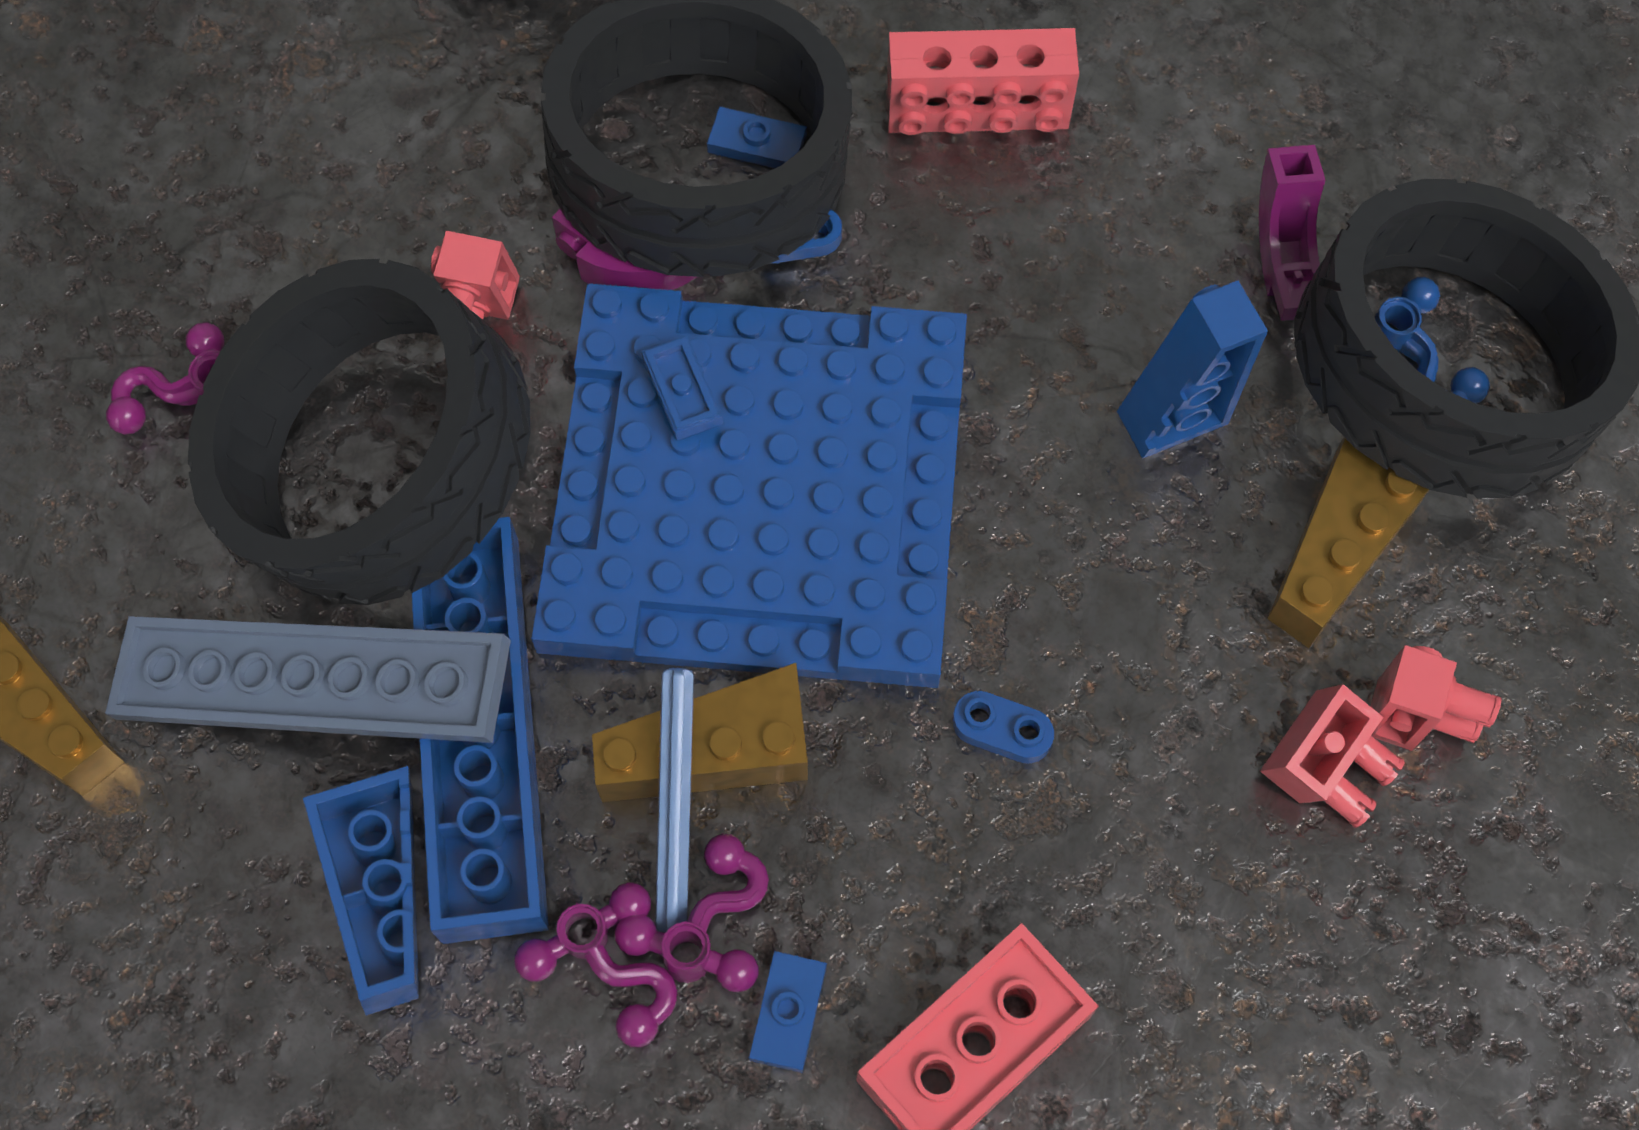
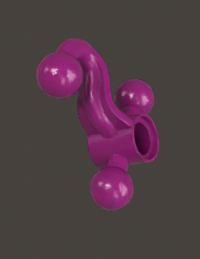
M208 322L197 323L189 329L186 334V346L190 354L194 355L195 358L189 366V375L174 383H171L153 367L148 366L132 367L121 373L114 381L111 389V403L106 410V420L110 428L118 433L128 435L134 434L143 427L146 421V411L141 402L131 398L132 390L139 385H146L157 397L166 403L182 406L197 404L199 395L204 393L203 384L220 351L225 346L224 335L221 329Z
M721 833L712 837L705 846L703 855L705 863L710 870L718 875H729L737 870L745 873L748 879L746 887L738 891H719L706 895L696 903L687 922L676 923L666 933L658 931L652 919L644 914L623 918L616 926L615 940L618 947L628 955L640 956L648 951L662 955L665 969L678 982H695L705 976L707 972L717 975V980L722 987L731 992H742L752 987L758 978L759 968L756 959L745 950L734 949L725 954L711 950L709 936L706 931L711 918L715 914L749 910L760 903L767 892L769 877L767 869L761 860L746 851L738 838L732 834ZM689 942L697 945L702 952L693 962L682 963L672 956L675 947L681 943Z
M626 882L616 887L609 897V904L599 910L588 904H576L568 907L561 914L557 922L556 936L547 941L536 938L527 940L518 947L515 953L514 965L516 971L522 978L528 981L539 982L547 979L553 973L557 965V959L569 953L578 959H586L598 978L611 986L629 987L642 984L652 986L656 992V998L651 1005L632 1004L626 1006L616 1019L615 1030L617 1036L623 1044L629 1047L641 1048L652 1042L657 1035L658 1026L672 1014L677 1003V987L673 977L665 968L654 963L642 962L617 965L612 961L605 949L608 942L609 928L629 916L641 914L647 916L651 909V899L648 891L637 883ZM582 918L593 920L597 924L598 929L595 938L590 943L576 945L569 940V929L575 921Z

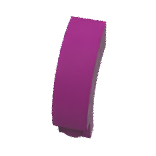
M1315 145L1268 148L1262 171L1259 196L1261 264L1267 295L1275 297L1281 321L1294 320L1302 294L1320 265L1317 248V213L1326 179Z
M561 209L552 216L556 244L567 256L577 260L580 278L586 283L674 290L697 278L694 276L662 274L636 267L629 260L625 263L596 248L572 226L570 220L566 219Z

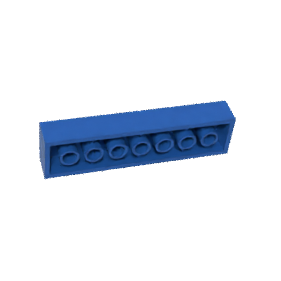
M503 517L497 520L481 543L476 542L473 545L472 552L445 576L412 593L413 627L416 630L503 633L511 640L493 743L420 739L430 930L442 944L549 931L519 542L510 517Z

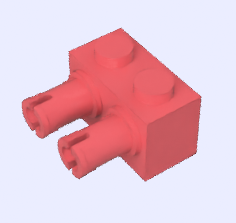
M446 231L442 246H436L431 259V272L434 274L433 276L436 281L440 283V287L443 290L448 289L481 319L491 316L509 320L520 275L503 242Z
M1405 645L1377 681L1370 706L1382 715L1383 719L1372 733V736L1413 751L1432 729L1474 743L1479 738L1483 726L1490 728L1494 724L1500 710L1502 698L1457 683L1454 676L1457 662L1442 658L1441 653L1437 650L1425 646L1410 647Z
M1344 684L1315 691L1260 772L1298 803L1324 801L1348 820L1353 827L1357 828L1370 817L1364 810L1367 809L1369 812H1373L1377 803L1373 798H1369L1343 777L1354 761L1375 778L1381 786H1386L1398 776V773L1393 768L1397 771L1402 770L1405 762L1372 736L1383 716Z

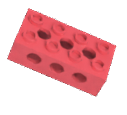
M1075 28L889 32L886 87L888 132L917 135L922 132L962 134L967 131L1007 133L1012 130L1052 132L1057 129H1069L1079 78ZM1020 100H1026V101H1029L1030 103H1029V104H1022V103H1019V101H1020ZM974 101H981V102H984L985 104H984V105H976V104H973V102H974ZM928 102H936V103H939V104H941V105H938V106H930V105H928V104H926V103H928Z
M1021 923L857 1072V1083L898 1130H971L1088 1021L1099 1006ZM1011 996L1023 999L1029 1006L1030 1015L1025 1018L1011 1016L1005 1010L1003 1000ZM969 1033L983 1035L989 1041L991 1052L984 1056H975L969 1053L963 1045L962 1037ZM928 1070H940L949 1078L951 1088L943 1094L930 1093L922 1085L921 1075Z

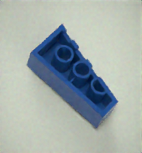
M1239 280L1222 287L1216 284L1210 285L1194 295L1118 408L1117 413L1142 459L1229 424L1268 332Z
M406 766L303 798L365 1016L419 998L413 791L409 767Z

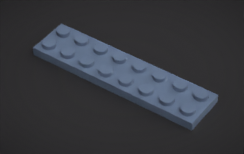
M129 616L105 715L116 720L493 743L511 640L503 633Z

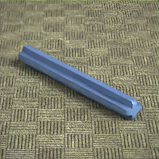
M683 668L666 669L663 671L661 678L655 925L657 930L661 932H667L676 923L687 922L694 674L691 670Z

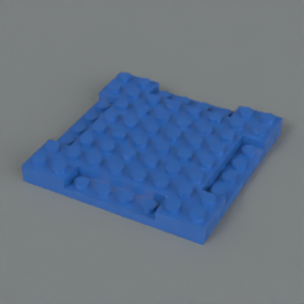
M587 283L574 364L576 381L550 546H546L531 639L536 653L768 673L796 663L798 676L939 688L967 314L872 306L870 316L683 301L682 291ZM688 335L723 416V425L677 441L644 364L641 351Z

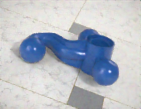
M1416 277L1405 284L1401 297L1389 298L1383 302L1374 318L1393 347L1399 353L1413 359L1419 366L1418 371L1435 382L1439 363L1438 353L1431 338L1419 326L1422 322L1421 314H1426L1437 306L1440 292L1439 287L1433 280L1426 277ZM1387 323L1396 326L1399 331L1390 328ZM1465 367L1454 374L1450 384L1451 393L1477 404L1484 400L1489 393V377L1476 367Z

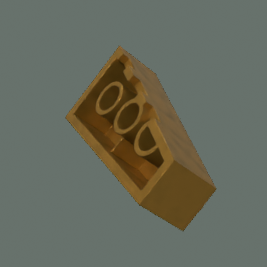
M1344 437L1332 460L1329 472L1318 494L1315 506L1304 528L1294 557L1288 567L1267 619L1310 648L1417 509L1429 489L1397 476L1390 467L1386 470L1358 451Z
M0 616V741L25 756L81 796H84L125 762L17 633Z
M796 663L693 699L691 793L808 780V761ZM661 710L592 734L595 785L602 802L658 796Z

